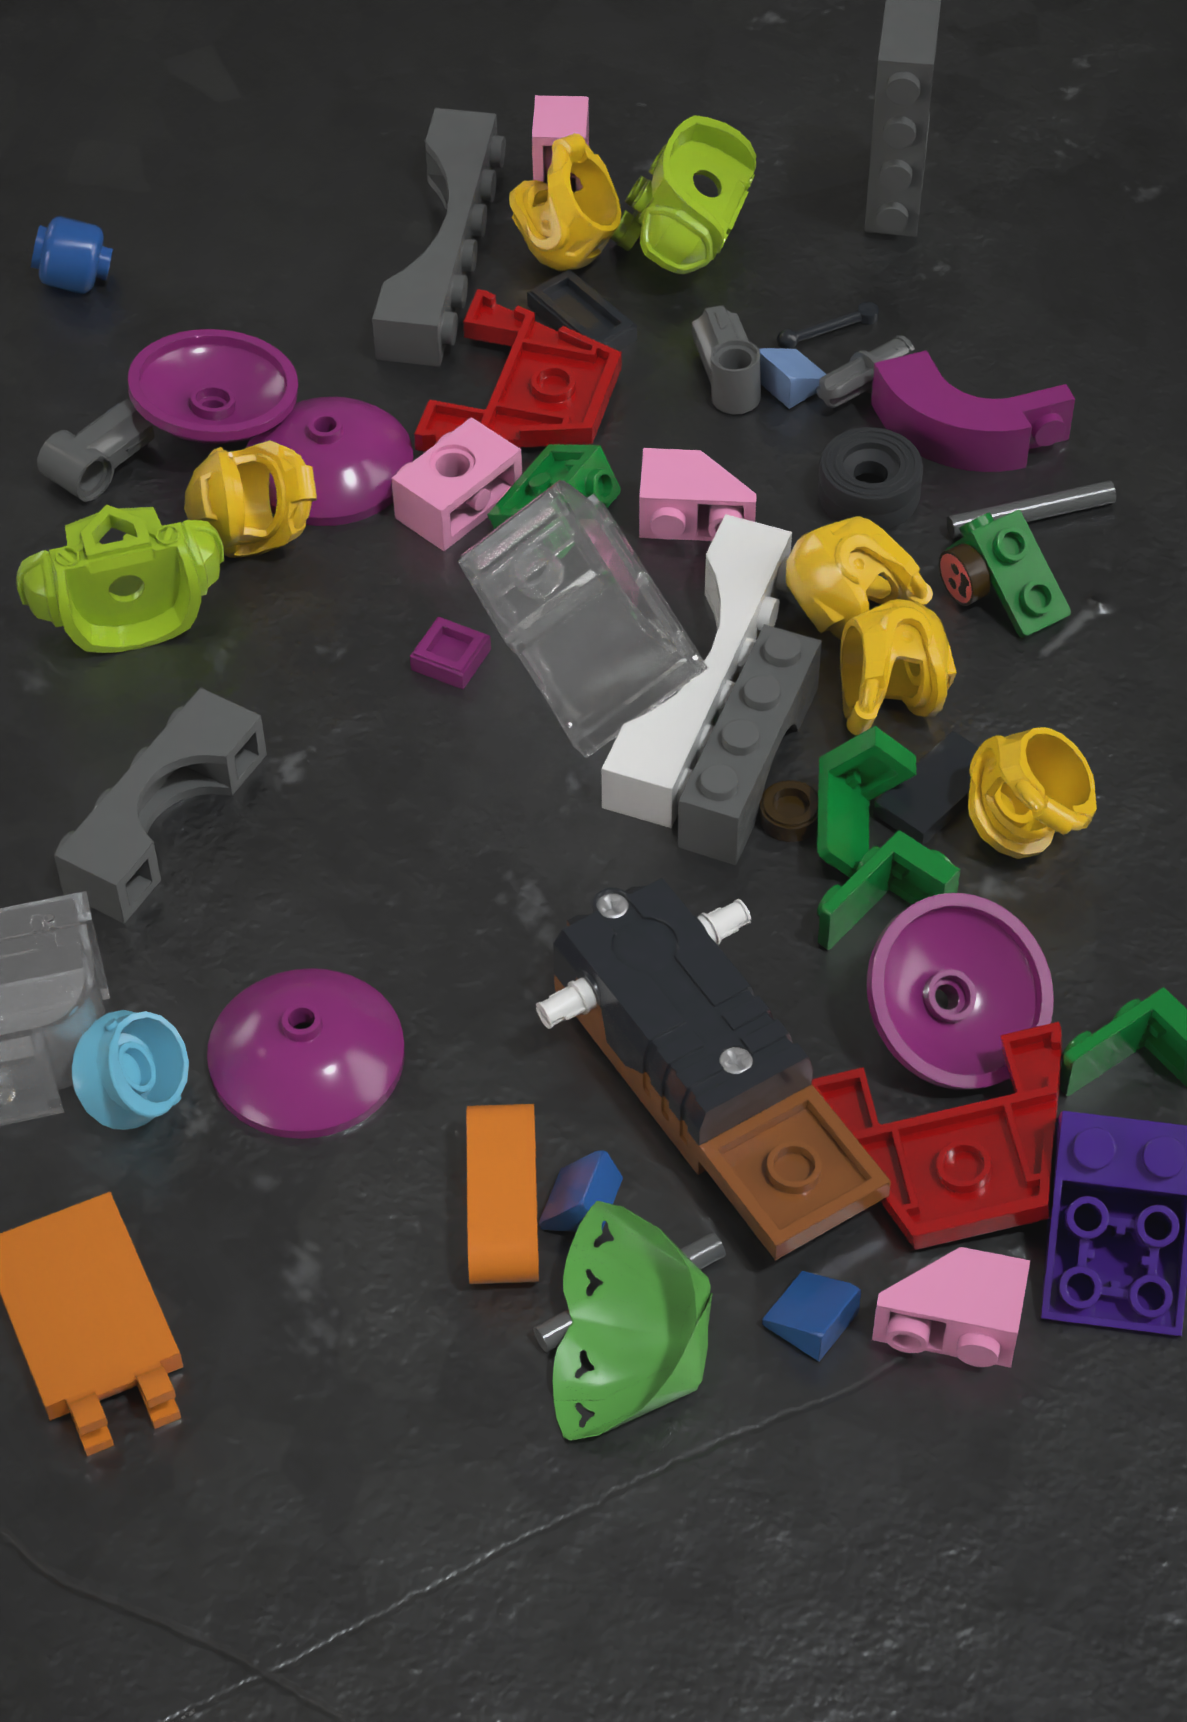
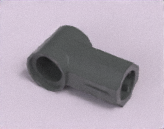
M724 305L706 308L703 314L692 322V337L711 382L712 403L716 409L728 414H743L752 411L761 400L760 350L755 344L748 341L737 313L727 311Z
M126 399L122 403L116 404L76 435L67 430H60L52 434L40 449L37 467L40 473L84 502L92 501L107 489L111 483L114 468L155 438L153 424L136 410L131 400Z

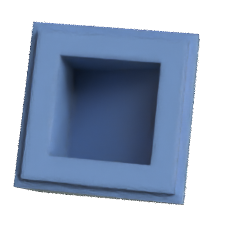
M759 349L761 385L790 409L817 393L816 388L819 386V380L826 373L797 349Z

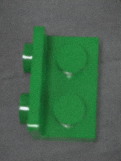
M548 444L487 515L496 533L539 534L552 559L564 560L620 494L621 488L600 445Z

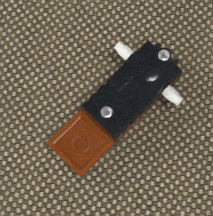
M663 878L647 886H634L625 891L619 888L603 889L593 899V913L590 915H577L567 920V927L560 931L553 943L554 980L557 992L550 995L543 1002L536 1003V1010L542 1023L548 1029H551L554 1025L565 1019L569 1020L575 1016L578 1018L697 1175L704 1171L708 1172L775 1261L888 1197L891 1185L889 1178L812 1085L813 1067L809 1056L798 1043L793 1044L786 1028L778 1019H773L769 1007L759 995L754 996L751 985L718 946L722 939L739 931V928L751 924V915L746 905L740 899H736L733 903L723 908L719 907L708 914L701 913L696 917L688 910Z

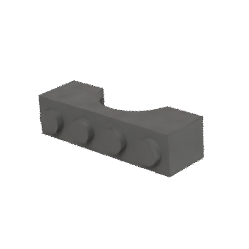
M764 624L679 799L678 848L733 865L737 864L757 821L763 790L779 744L788 729L799 731L818 690L821 640Z
M200 688L185 706L175 709L165 729L149 747H143L136 754L130 769L113 788L106 789L99 796L94 810L76 830L68 832L59 843L54 857L63 894L125 924L161 881L154 841L148 836L151 825L163 811L181 800L207 794L233 796L267 755L261 715L203 688Z

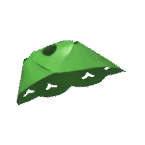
M596 1201L579 1224L566 1259L563 1275V1292L573 1323L569 1326L564 1338L557 1347L553 1366V1397L557 1422L564 1438L569 1441L601 1435L696 1391L703 1379L708 1352V1325L713 1294L710 1293L709 1278L661 1229L622 1206ZM607 1221L608 1229L614 1240L607 1241L599 1247H594L595 1239L603 1234L602 1223ZM586 1270H591L593 1275L603 1282L602 1285L594 1290L592 1296H587L586 1289L590 1284ZM585 1350L589 1362L594 1366V1370L584 1373L580 1378H576L575 1373L582 1366L579 1357L580 1352ZM577 1403L582 1404L588 1411L594 1412V1416L589 1418L583 1428L579 1427L582 1415L576 1410L575 1406Z

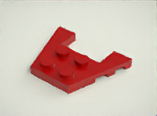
M477 289L463 321L464 338L512 346L486 409L429 399L414 433L415 450L426 452L437 444L443 435L454 431L471 417L517 447L548 446V444H593L622 369V352L565 326H562L558 331L536 322L534 312L519 305L512 311L497 304L496 295L486 290Z
M1059 1022L1000 1035L1002 1052L1015 1094L895 1122L879 1124L864 1067L812 1079V1085L891 1181L889 1196L880 1202L915 1250L1049 1219L1063 1046L1062 1029Z

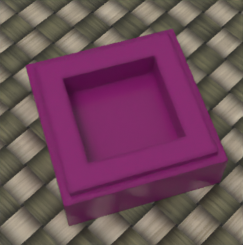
M437 617L410 655L411 670L464 690L491 650L490 635Z

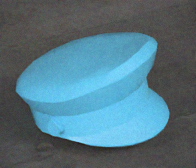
M127 1010L106 1013L84 1031L75 1049L72 1062V1081L75 1093L86 1112L104 1126L112 1129L127 1130L145 1125L155 1117L167 1113L182 1098L180 1095L187 1083L189 1068L185 1043L177 1029L161 1015L147 1011L136 1013Z

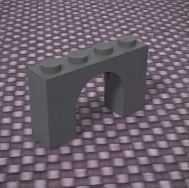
M886 0L877 66L864 232L917 237L930 123L929 111L941 0Z

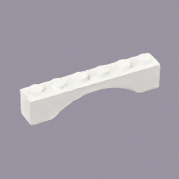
M725 514L706 553L705 596L714 613L717 626V634L712 649L698 672L677 694L652 711L623 724L601 769L602 808L672 828L678 815L679 799L764 624L774 627L779 611L780 601L777 598L780 592L790 591L786 584V561L791 553V531Z

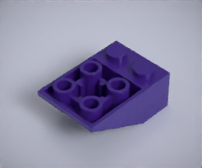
M1062 1111L1057 1117L1050 1217L1047 1219L1040 1319L1182 1336L1187 1288V1125Z

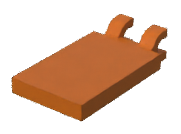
M111 1192L0 1233V1296L49 1421L70 1413L86 1455L90 1456L114 1446L107 1427L108 1422L100 1404V1401L137 1386L154 1429L181 1419L179 1408L174 1399L176 1397L175 1390L168 1376V1373L183 1368L181 1354Z

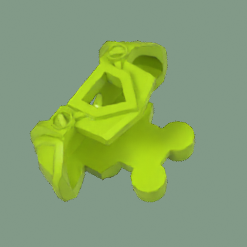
M696 115L684 120L674 130L667 144L663 146L648 171L653 175L652 180H648L641 175L630 190L625 203L635 211L633 215L626 210L621 213L620 224L611 240L616 242L621 248L629 251L640 236V245L644 255L660 267L673 273L684 275L708 265L711 260H714L716 254L720 253L728 234L736 222L749 193L748 189L754 179L756 153L751 142L740 131L725 122ZM704 175L710 178L718 189V196L707 197L700 193L694 185L693 176Z
M106 504L100 512L65 525L67 546L51 549L49 552L43 550L23 560L17 570L16 586L22 605L29 606L32 613L38 619L51 621L55 627L63 626L73 642L84 651L114 653L141 649L172 639L191 628L198 615L201 596L206 595L208 587L219 579L220 564L224 562V548L217 529L207 521L185 520L182 523L178 522L162 526L154 507L115 508ZM111 528L126 533L121 541L107 544L99 542Z

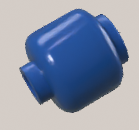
M57 216L50 221L48 227L39 226L31 268L39 269V278L47 286L86 294L93 288L96 278L107 280L113 249L103 246L104 234L99 226Z

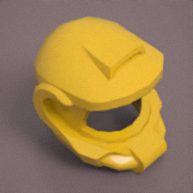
M573 133L555 140L552 144L553 155L552 163L548 169V184L538 180L523 181L509 193V205L513 212L511 218L523 235L529 250L541 264L557 271L581 269L594 261L602 253L621 221L619 198L606 165L598 154L592 152L580 134ZM570 172L580 179L583 186L581 190L572 191Z
M271 440L237 451L227 452L222 447L214 449L193 472L185 491V513L188 520L207 521L217 529L222 539L225 556L242 558L261 555L288 544L299 537L304 531L306 520L310 514L311 503L317 500L313 467L306 465L301 455L295 453V450ZM270 473L274 479L277 495L274 518L269 500Z
M860 516L825 525L802 535L795 543L786 561V584L798 604L820 633L829 631L840 640L848 620L869 610L868 599L881 605L890 600L902 599L918 602L924 606L930 602L933 596L931 587L920 575V568L914 559L881 527L871 520Z
M895 599L855 616L845 624L841 638L840 672L843 711L847 719L846 726L852 734L858 736L871 728L884 698L902 700L914 715L922 717L936 716L943 709L947 691L952 685L957 672L945 630L935 612L918 602Z
M1040 727L1006 737L995 735L986 739L972 758L969 769L971 777L968 800L969 816L979 836L998 852L1016 859L1035 856L1043 852L1051 844L1055 831L1065 835L1070 831H1080L1087 828L1091 823L1097 810L1094 777L1081 751L1062 733L1050 728Z

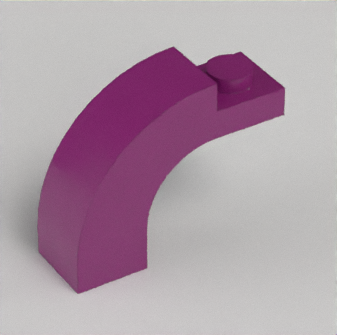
M927 350L874 363L871 405L887 430L907 438L917 448L920 456L938 464L967 471H1012L1026 468L1029 449L1069 440L1075 398L1066 384L1010 398L989 399L969 395L949 384L938 371Z

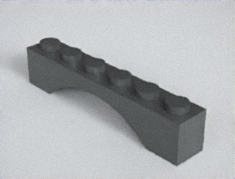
M443 108L434 109L425 140L427 180L440 197L447 215L438 235L425 252L404 270L387 279L382 284L372 318L376 360L440 367L446 345L455 344L458 327V316L455 310L456 308H464L466 304L468 279L465 274L475 270L478 250L475 237H483L485 234L487 223V206L485 201L493 202L496 192V170L494 168H502L505 159L506 140L505 136H497V116L494 113Z

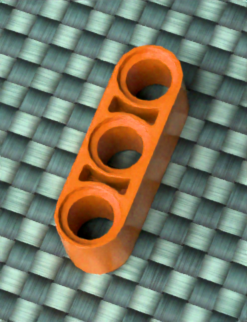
M534 1104L467 1106L469 1284L539 1282Z

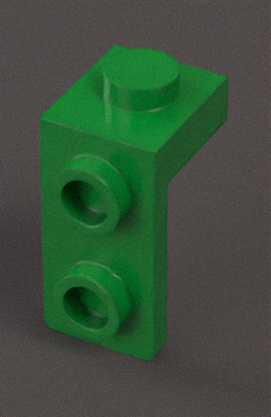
M1020 509L995 521L989 512L964 524L959 528L963 538L945 549L946 551L965 543L974 547L981 554L988 567L991 583L1019 637L1025 638L1070 615V607Z
M873 726L819 757L817 852L827 864L837 868L850 878L856 873L860 861L869 851V801L916 775V755L877 726Z
M897 831L881 848L874 846L864 855L856 873L843 886L836 884L823 896L817 908V916L819 917L817 943L830 950L889 890L911 905L934 895L957 893L961 869L953 865L941 852L928 849L902 831Z
M1164 987L1143 1001L1138 998L1129 1001L1116 1013L1110 1023L1093 1034L1090 1031L1079 1034L1066 1046L1062 1053L1063 1061L1059 1089L1066 1096L1072 1095L1144 1046L1187 1087V1009Z

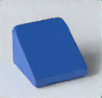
M603 1150L595 1151L560 1169L538 1223L542 1230L577 1232L579 1224L596 1201L609 1204L614 1203L623 1176L608 1152ZM603 1221L602 1223V1231L606 1221Z
M801 1271L762 1319V1325L820 1362L859 1313L861 1289L848 1282Z

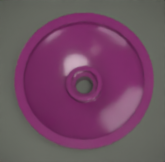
M199 329L168 335L151 343L139 352L130 365L128 372V392L136 410L146 420L166 433L194 442L231 443L256 437L281 423L296 404L298 377L291 361L280 350L259 338L235 331Z
M319 397L298 402L281 423L261 435L250 438L246 447L248 448L271 440L295 450V453L301 455L306 465L313 467L317 500L311 503L310 514L306 520V525L312 526L349 524L366 519L384 510L393 503L391 478L397 474L402 466L414 461L410 437L396 418L375 405L346 397ZM270 473L269 500L271 512L275 514L277 495L274 479Z
M945 893L927 897L910 905L896 915L884 928L877 939L869 960L867 998L870 1013L879 1036L892 1055L905 1068L934 1085L954 1090H976L1010 1079L1002 1052L1000 1035L1051 1023L1054 1002L1053 984L1046 958L1039 944L1027 927L1016 916L986 898L965 893ZM937 989L943 991L948 998L946 1010L941 1008L936 1002L935 993Z
M317 968L296 969L277 973L255 982L227 1004L211 1031L207 1060L215 1092L223 1105L236 1118L248 1126L270 1135L305 1139L328 1136L347 1130L376 1112L387 1101L400 1079L405 1060L403 1030L395 1010L387 999L374 987L354 976L338 971ZM300 1025H311L306 1029L295 1028Z

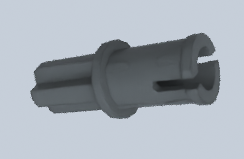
M898 335L870 352L861 350L854 353L849 363L820 378L819 386L816 388L818 397L824 400L827 407L834 408L863 392L872 394L874 363L901 357L915 350L913 344L905 336Z

